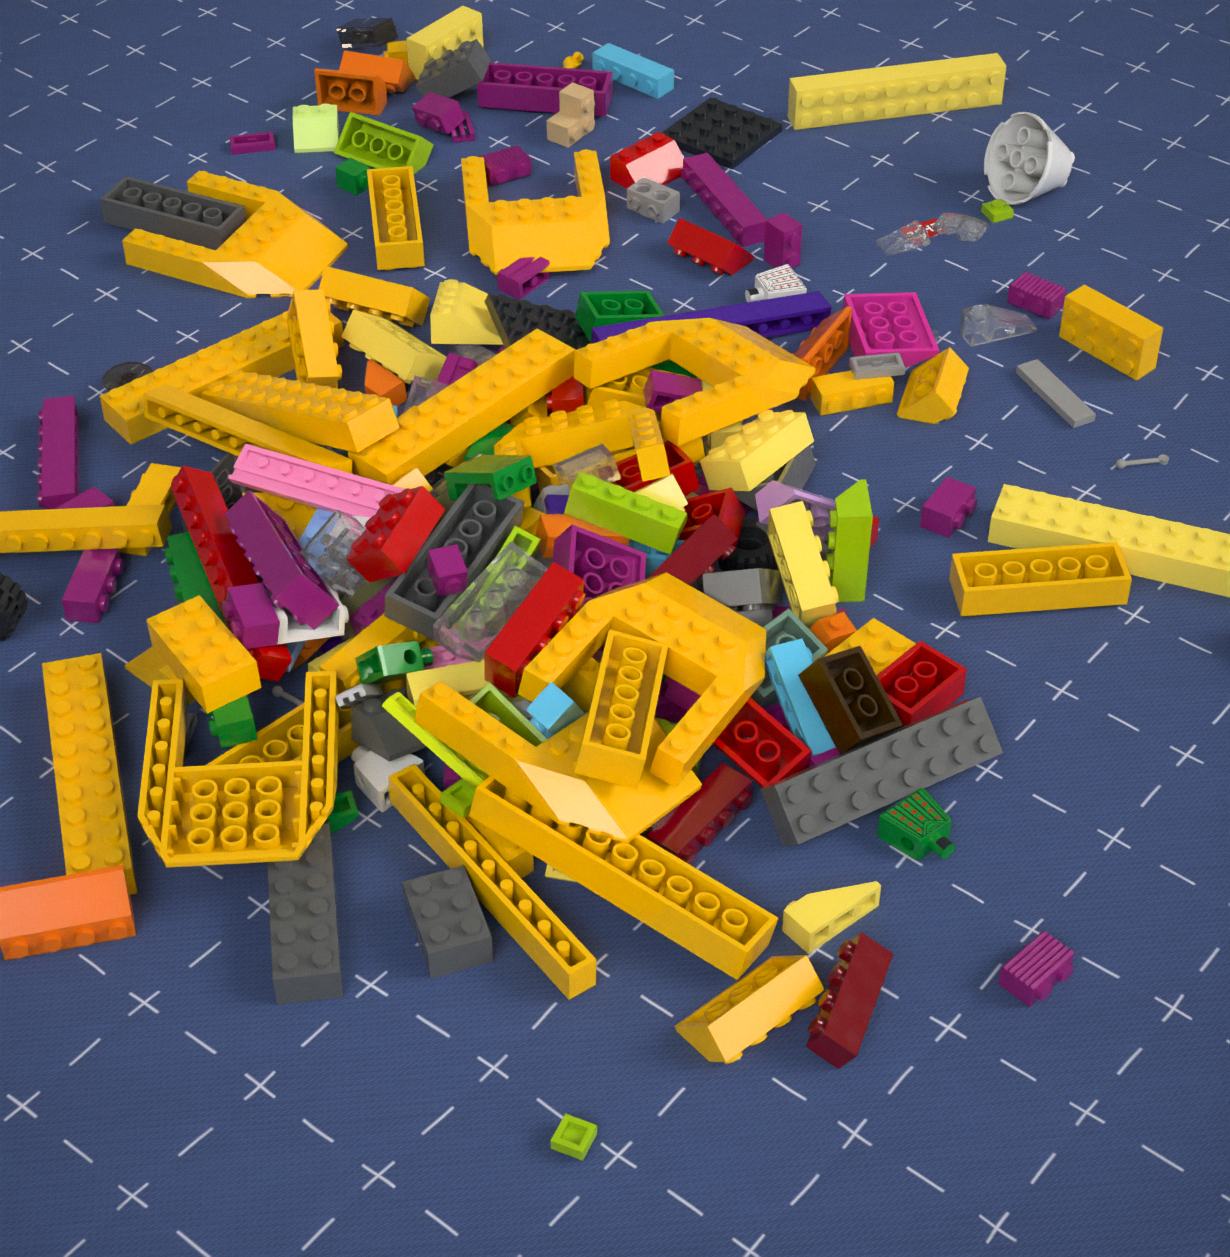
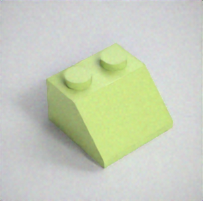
M321 104L320 106L300 105L293 107L295 153L335 151L339 141L337 105Z

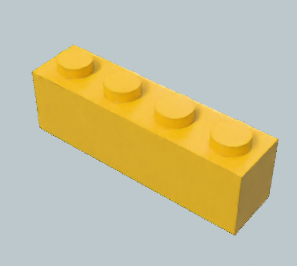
M151 463L146 473L142 474L136 490L132 491L126 506L165 504L168 515H170L177 503L171 490V482L179 473L181 467ZM151 547L119 548V551L121 553L147 556Z

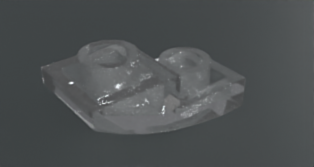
M942 213L933 225L936 234L946 233L950 235L956 233L958 241L968 240L970 242L979 240L989 227L988 223L980 219L957 213Z

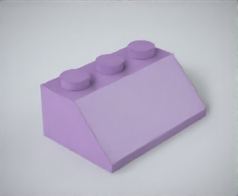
M773 480L755 494L760 523L768 525L770 509L803 501L806 511L810 510L813 516L814 526L811 528L814 536L818 535L820 541L825 542L827 540V533L832 532L833 528L829 526V511L834 510L835 500Z

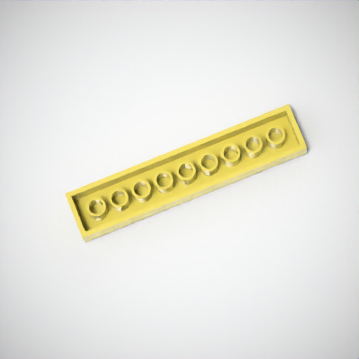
M998 53L790 78L788 118L794 130L1000 105L1003 98L1006 64Z
M1003 485L991 516L988 542L1016 549L1117 542L1130 575L1230 597V534L1132 513L1126 510L1105 507L1099 504L1078 501L1072 498L1051 495L1045 492L1024 489L1018 486Z

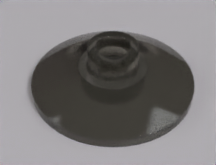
M139 362L121 363L113 366L104 374L103 384L110 391L132 382L134 379L152 373L153 370L148 365Z

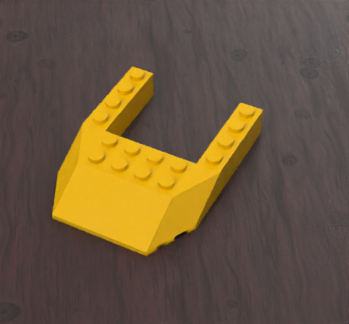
M585 149L580 152H574V177L578 197L567 196L554 199L545 197L537 200L524 198L518 201L497 200L489 202L484 157L470 156L461 159L469 252L473 256L478 255L481 258V263L489 267L490 271L495 275L501 269H505L519 258L535 257L533 261L539 257L549 260V266L539 273L591 270L595 261L602 255V249L604 247L607 248L610 244L605 193L596 151Z
M198 171L187 181L188 192L242 205L245 207L247 220L217 250L136 228L122 240L127 265L245 298H256V294H270L271 298L292 297L294 290H308L323 275L325 266L330 267L349 248L347 242L278 191L244 181L233 180L225 176L214 175L206 171Z
M713 318L649 322L644 326L627 330V332L610 336L600 342L588 344L586 347L575 350L574 379L592 389L669 359L701 378L713 387L662 406L661 436L676 446H680L796 399L800 388L805 387L808 379L814 375L816 368L746 326Z
M611 399L603 402V405L595 407L583 405L578 407L577 411L568 413L566 411H556L551 413L550 417L541 419L538 416L526 418L524 422L519 423L494 445L495 455H531L534 468L634 447L643 482L670 476L665 447L655 411L624 400ZM530 486L511 495L524 501V508L532 506Z
M666 572L610 590L589 600L525 667L518 694L533 702L550 682H553L562 690L606 642L609 629L667 644L668 650L663 674L701 695L659 745L649 771L651 774L677 788L765 678L766 629Z
M592 657L562 689L569 698L587 712H589L600 665ZM442 681L421 692L414 719L416 724L558 824L569 827L570 822L588 827V833L608 836L612 840L627 844L700 790L702 783L692 769L677 788L649 772L657 748L668 736L655 716L644 768L638 787L634 789L574 773L588 713L535 747Z
M337 671L306 672L302 760L183 767L188 715V699L184 679L153 680L138 821L166 868L294 861L300 859L332 812L337 789L339 706L335 699L336 695L339 694Z

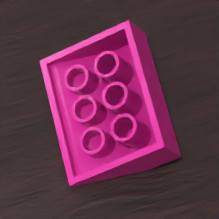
M916 292L844 294L842 309L847 306L852 307L849 344L854 357L899 353L905 368L939 354L940 350Z

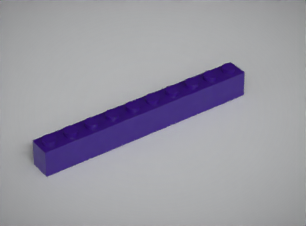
M820 291L593 327L591 344L605 340L610 336L627 332V330L644 326L649 322L713 318L746 326L767 338L813 330L825 318L830 316L832 307Z

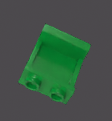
M481 455L444 472L450 500H458L469 484L491 485L494 499L502 500L537 482L531 455Z

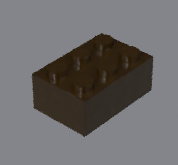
M861 646L819 658L798 674L839 754L890 733L903 725Z

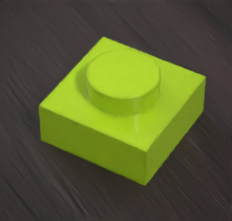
M995 199L991 202L983 203L981 212L992 223L1013 218L1014 210L1003 199Z
M461 779L440 794V803L464 818L470 814L476 788Z
M565 1113L550 1140L551 1149L583 1161L597 1135V1125Z

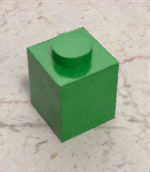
M352 158L335 167L337 187L356 196L369 189L367 169H371V167Z

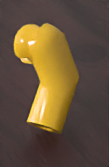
M575 52L573 56L566 57L563 61V68L576 69L580 67L584 56L580 52Z

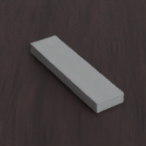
M1038 359L1017 365L1016 374L1070 426L1076 428L1095 421L1096 414Z

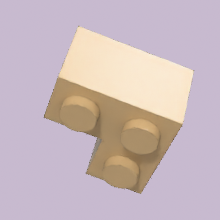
M573 82L559 91L560 111L547 120V140L567 148L591 132L595 126L594 90Z

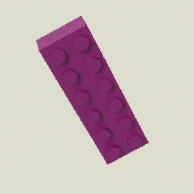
M490 62L483 81L477 84L478 107H485L487 109L501 108L509 111H540L556 114L560 111L559 91L573 82L594 90V117H606L613 95V71Z
M248 490L225 513L231 523L228 528L238 537L236 541L246 551L244 553L246 558L255 565L253 570L263 579L261 583H263L264 588L272 594L270 596L272 602L281 610L285 607L290 610L291 617L298 624L303 625L306 623L315 630L340 605L287 521Z

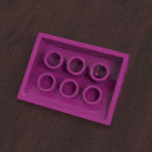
M573 524L554 540L552 563L555 562L584 579L583 592L586 595L582 607L589 600L610 590L645 579L646 553ZM605 643L597 651H603Z

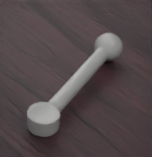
M1161 454L1158 458L1129 461L1118 459L1116 467L1123 469L1125 466L1151 463L1166 465L1168 464L1169 457Z
M274 686L272 689L275 697L282 696L298 706L304 703L300 699L284 692L281 686Z

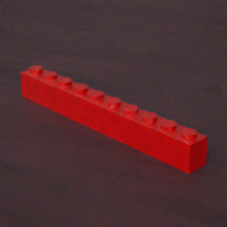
M182 466L171 482V490L223 614L222 602L227 598V587L257 584L259 581L251 562L244 555L246 551L236 541L238 537L228 528L231 524L225 515L228 509L212 472ZM224 617L228 629L231 631L230 619ZM286 644L246 649L257 661L259 677L261 679L279 682L292 662Z

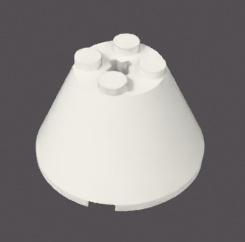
M1029 112L1014 113L1005 123L1001 122L989 140L984 159V175H988L990 183L987 187L995 199H1003L1008 205L1022 204L1053 189L1064 187L1075 156L1039 116Z

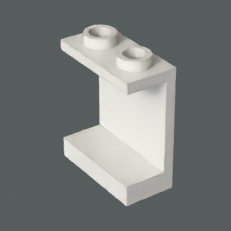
M327 580L324 581L340 606L315 630L306 623L303 625L298 624L291 617V611L286 607L282 610L278 608L270 599L272 594L266 590L280 621L277 645L344 635L345 623H348L349 620L348 609L345 605H342L337 591L332 589Z

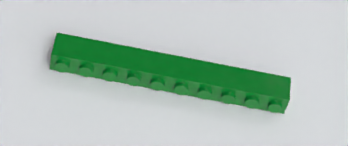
M184 532L167 536L169 548L164 549L168 565L173 564L168 566L172 583L178 582L173 584L177 601L183 600L178 605L200 595L227 626L190 533ZM247 695L212 712H206L207 717L213 716L214 718L208 720L212 738L218 736L221 748L258 740Z

